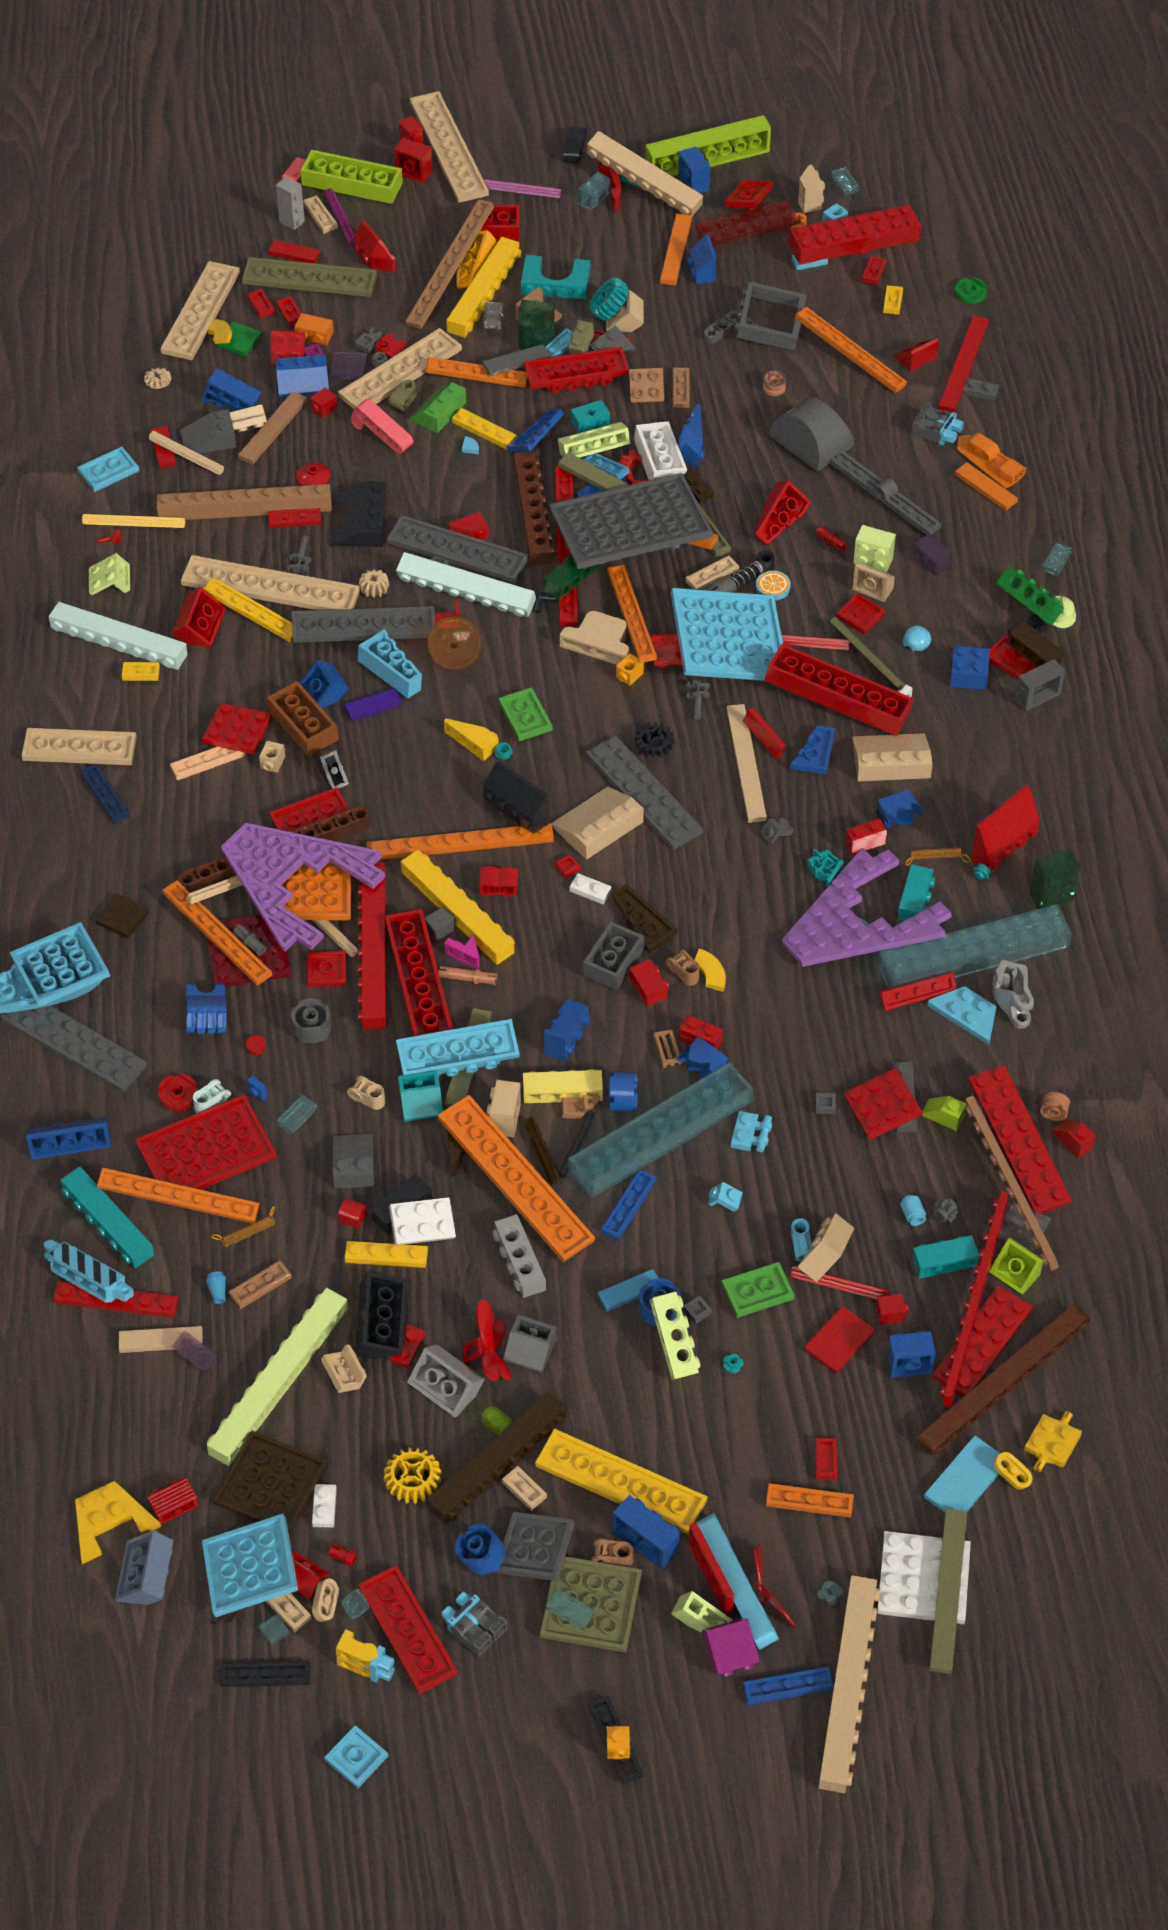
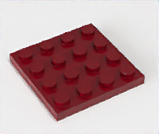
M261 915L220 921L243 944L244 941L233 931L239 924L244 926L251 934L254 933L256 938L267 947L266 951L261 956H258L251 948L246 946L272 971V976L265 981L291 977L287 951L284 952ZM207 937L214 985L217 983L228 987L254 983Z

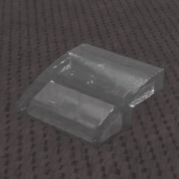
M1014 1202L1006 1214L999 1238L1004 1241L1012 1238L1034 1253L1036 1248L1031 1239L1034 1236L1031 1231L1027 1232L1023 1224L1025 1218L1023 1214L1019 1216L1014 1206L1017 1203ZM1032 1210L1044 1234L1051 1218L1035 1213Z

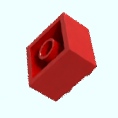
M402 138L394 149L395 167L402 169L403 177L424 183L432 173L431 147Z

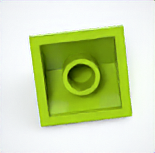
M1008 1238L989 1272L1019 1293L1024 1294L1040 1276L1043 1259L1012 1238Z

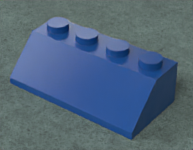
M95 1117L82 1121L75 1120L63 1124L56 1123L44 1127L37 1126L26 1131V1139L32 1160L111 1147L107 1117Z

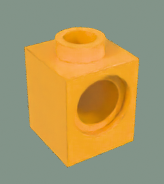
M631 653L616 665V678L629 686L644 673V662L639 663L638 658Z

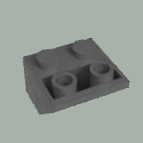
M517 1315L510 1331L503 1361L543 1373L557 1340V1327Z

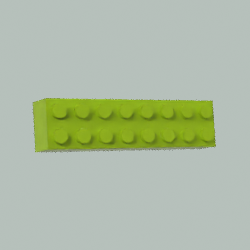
M763 115L647 144L645 146V160L667 174L676 176L678 175L679 151L692 147H697L703 153L705 160L710 163L711 167L770 152L771 126Z

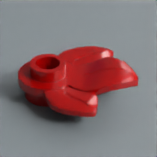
M388 334L376 343L375 351L376 353L383 352L388 357L393 358L405 350L407 342L395 340L394 334Z

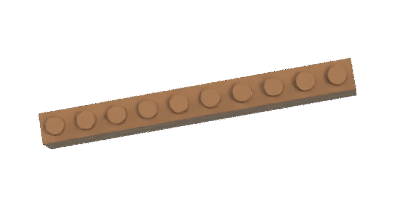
M330 484L157 494L158 517L185 518V520L268 515V511L320 508L321 512L332 511Z

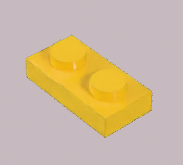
M887 285L883 313L900 315L903 287Z
M123 662L122 680L159 681L160 664L159 662Z

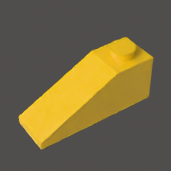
M451 719L444 720V732L481 760H486L495 752L499 744L496 733L489 731L485 727Z

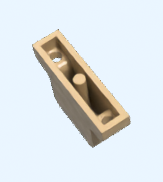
M590 611L579 628L565 627L560 634V647L618 665L629 654V647L624 644L627 637V623L620 618Z

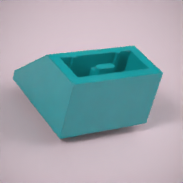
M437 1071L398 1076L404 1122L438 1117L443 1112Z

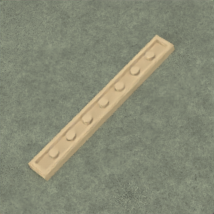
M745 704L726 706L747 820L748 823L763 822L767 820L750 730L743 722L746 715Z

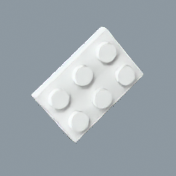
M449 1198L396 1203L389 1206L395 1245L447 1240L456 1237Z

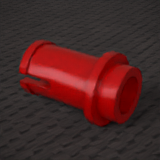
M335 1543L329 1550V1556L344 1562L345 1566H353L357 1561L358 1555L354 1550L349 1551Z

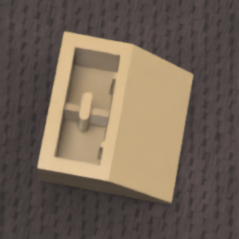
M812 164L808 165L799 181L798 204L804 214L822 210V202H824L823 190H825V184L819 178V173Z

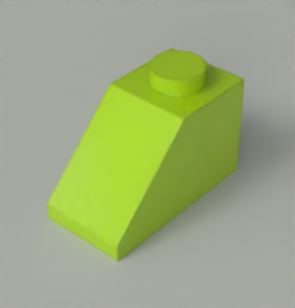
M951 1096L930 1098L922 1110V1116L957 1131L965 1117L967 1103Z

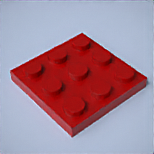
M221 702L202 738V742L207 745L255 755L273 719L272 713Z
M897 1068L843 1093L869 1140L923 1115L921 1108Z

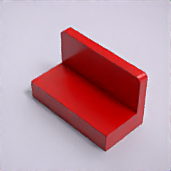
M293 1551L292 1557L298 1586L297 1592L310 1599L313 1597L318 1583L327 1579L330 1573L297 1551Z

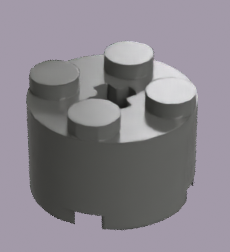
M315 998L301 1000L291 1011L294 1035L300 1043L326 1041L331 1032L329 1007Z

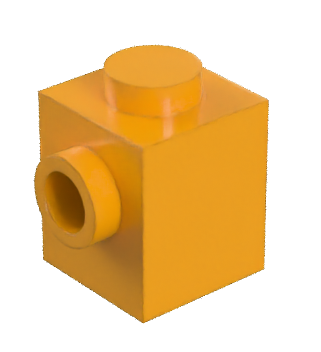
M629 1726L607 1727V1759L630 1758Z

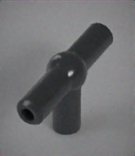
M537 593L535 594L536 604L534 611L536 613L541 612L543 601L557 602L558 600L548 594Z

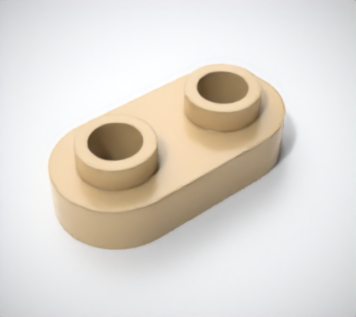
M333 1579L320 1581L316 1588L312 1613L319 1622L330 1620L334 1616L339 1588Z

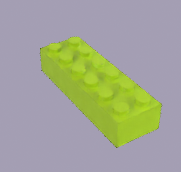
M315 150L310 151L301 168V181L304 186L323 190L332 188L337 193L393 204L403 184L401 168Z

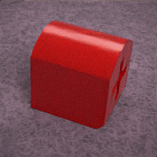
M345 1198L338 1212L339 1223L360 1229L367 1215V1205Z

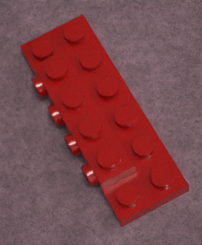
M622 347L524 361L530 389L546 387L547 392L552 391L553 393H558L564 389L573 391L577 387L583 386L591 388L596 384L606 386L613 382V377L629 375V367Z

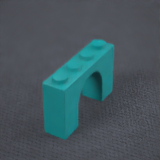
M526 255L521 279V294L528 295L539 287L543 290V296L586 300L591 274V260L574 259L573 270L570 276L562 280H550L541 274L542 256Z

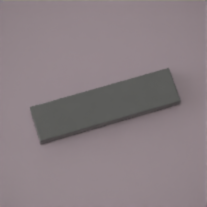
M544 344L485 360L483 361V367L489 376L524 367V361L550 358V353Z

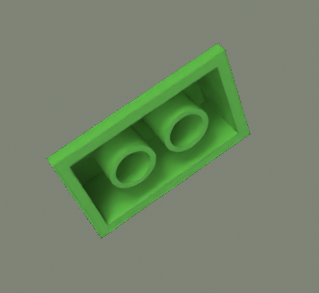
M453 382L439 387L410 417V420L439 433L466 404V388Z

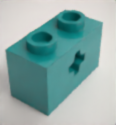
M599 400L571 409V423L577 433L610 425V412L603 401Z

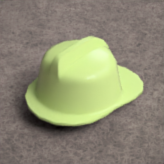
M1055 596L1061 601L1060 605L1065 609L1052 625L1057 628H1068L1073 625L1076 619L1074 604L1067 597Z

